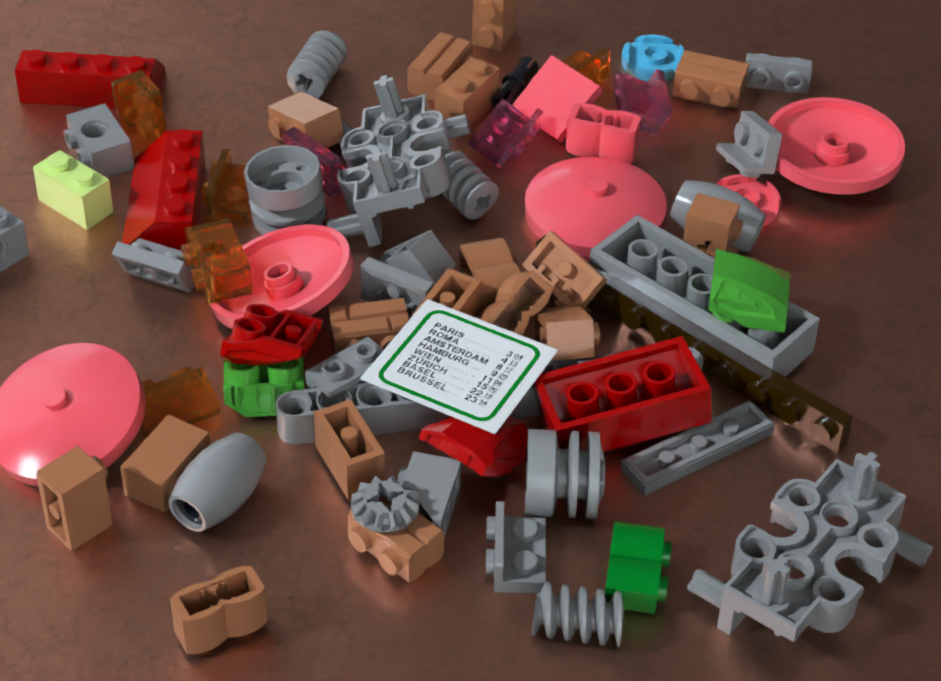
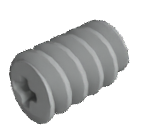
M317 31L309 37L287 71L288 85L295 94L302 91L306 94H313L316 98L321 97L347 56L348 50L344 40L330 31Z
M459 150L444 151L451 173V184L442 193L443 196L453 206L457 207L467 220L480 218L496 202L499 196L497 184L492 182L487 175L483 174L481 169L475 166L473 161L468 159L463 152Z
M545 582L540 593H537L531 636L535 637L540 626L544 625L547 638L553 639L558 627H562L564 640L570 641L577 629L580 631L582 643L587 644L593 632H597L599 644L605 646L610 635L613 634L619 648L625 609L621 591H615L608 603L606 602L603 589H597L593 599L589 600L586 587L581 586L575 598H571L568 584H563L556 596L553 594L551 582Z

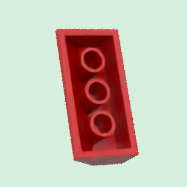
M34 49L22 50L14 71L20 103L94 107L105 103L110 109L153 111L165 74V66L156 58H143L141 56L125 57L109 56L107 54L46 52Z
M167 130L135 157L122 243L132 245L137 239H144L195 255L205 170L202 130Z
M683 336L542 373L533 383L544 429L556 430L559 449H567L572 431H579V450H587L589 431L600 432L601 446L603 452L712 423L711 387Z

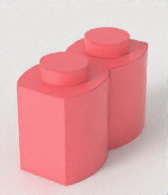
M575 103L567 120L566 151L577 157H605L633 164L639 147L641 117L627 111H608L594 104Z

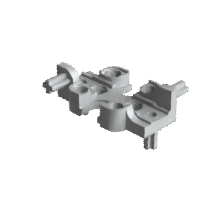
M387 75L381 76L380 80L373 83L381 105L364 108L361 127L347 132L341 141L342 156L348 168L338 170L337 180L348 210L356 214L327 220V226L339 231L344 237L364 233L369 247L380 245L382 241V225L379 213L403 207L413 209L414 205L425 203L426 198L440 195L450 187L451 173L444 151H452L450 138L471 134L469 119L466 114L444 119L441 112L431 110L426 94L401 100L394 78H388Z
M869 452L866 456L861 453L856 454L853 467L836 458L816 482L800 478L786 482L771 501L770 509H772L770 522L773 524L776 522L796 533L784 538L775 537L752 524L747 525L736 539L731 565L732 578L727 583L722 582L702 569H697L694 572L687 590L720 608L717 623L718 629L730 635L747 615L773 630L776 636L780 637L782 635L792 642H795L808 625L823 633L839 632L855 616L859 598L864 590L863 586L839 573L835 566L839 559L844 557L854 559L857 567L877 578V582L880 584L892 568L895 553L923 567L926 564L928 556L932 553L933 546L899 528L907 496L877 480L880 463L876 461L877 455L875 453ZM839 516L847 520L849 524L844 527H837L829 523L827 518ZM790 569H799L804 573L805 577L801 579L789 578Z

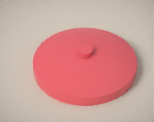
M832 97L808 98L782 107L768 121L770 125L783 134L775 170L788 180L802 187L829 194H859L886 185L893 180L901 169L905 153V141L901 131L886 115L865 104Z
M578 157L552 164L532 179L525 194L524 212L528 226L539 239L544 237L549 231H553L583 258L590 259V250L636 215L663 229L666 221L667 200L659 183L648 173L632 164L605 157Z
M314 224L281 228L251 240L229 255L213 273L207 288V299L216 318L222 324L232 329L234 321L244 317L246 307L250 304H265L273 307L277 312L288 309L311 316L329 304L345 288L354 270V256L347 239L333 228Z
M73 343L42 352L16 369L0 387V465L18 481L39 487L36 471L76 446H79L90 457H98L106 468L114 463L133 442L145 414L146 399L144 387L131 363L112 348L93 343Z

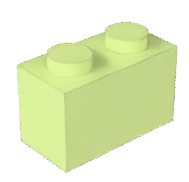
M59 150L33 166L38 200L84 229H90L114 213L109 179L63 151Z

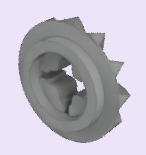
M375 475L369 484L360 482L357 493L352 494V515L361 526L371 531L387 533L401 530L410 525L418 515V491L411 489L409 481L397 482L393 475L388 480L383 481ZM380 497H386L388 501H392L391 511L382 502H379Z

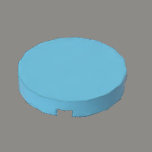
M655 34L641 35L636 37L633 43L629 44L628 41L624 45L621 63L623 69L637 79L649 82H666L675 78L676 68L685 49L681 44H679V47L673 44V39Z

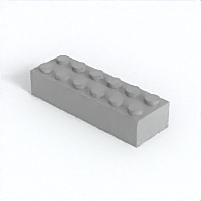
M639 215L633 217L590 250V262L784 377L814 351L820 318L789 300L785 332L746 328L737 321L723 322L715 318L712 312L708 311L715 258Z

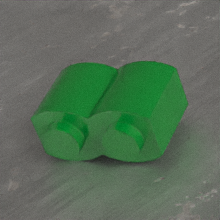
M614 521L605 587L606 602H610L615 591H621L625 605L624 610L655 614L657 601H666L669 576L661 575V567L669 568L672 542L664 541L665 528Z

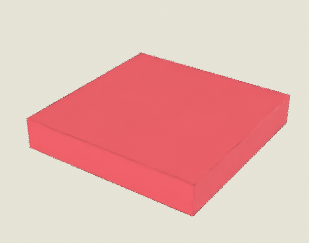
M551 55L510 108L518 116L562 144L566 139L567 120L575 103L593 104L603 90L599 85Z

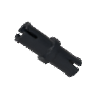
M522 57L514 70L508 72L503 77L502 86L491 98V104L494 108L500 100L503 101L497 111L502 113L508 112L515 100L527 87L529 81L538 72L539 66L536 61H534L530 68H527V65L533 58Z

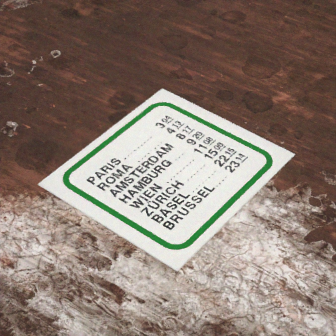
M427 299L360 377V380L496 434L557 353L558 349Z

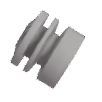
M293 145L271 147L255 154L247 162L244 169L245 182L250 199L249 204L253 224L260 234L264 235L295 225H322L325 222L327 209L322 189L323 182L318 157L309 149Z
M528 429L525 516L552 517L557 498H562L566 501L569 518L576 517L577 499H585V518L596 519L598 506L604 495L605 455L600 442V432L589 431L587 450H579V431L571 432L567 449H559L556 430Z

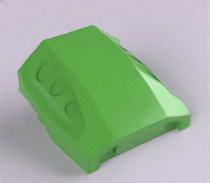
M716 248L708 311H711L715 318L723 322L737 321L746 328L785 332L790 273L754 258Z
M304 356L284 363L268 365H240L224 362V404L244 417L276 416V400L280 395L285 392L304 389Z

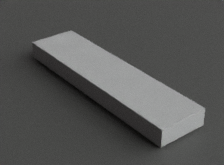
M748 401L713 417L712 423L685 430L621 461V471L645 496L773 435L775 424L757 406Z

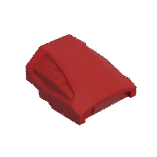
M250 304L246 307L244 317L234 321L232 334L222 341L220 357L223 362L240 365L277 364L302 358L315 342L322 328L323 320L288 309L277 312L273 307L265 304Z
M509 415L496 434L450 416L438 423L427 425L421 430L418 437L420 440L431 444L475 470L481 476H503L504 474H510L513 467L526 462L527 427L524 422Z

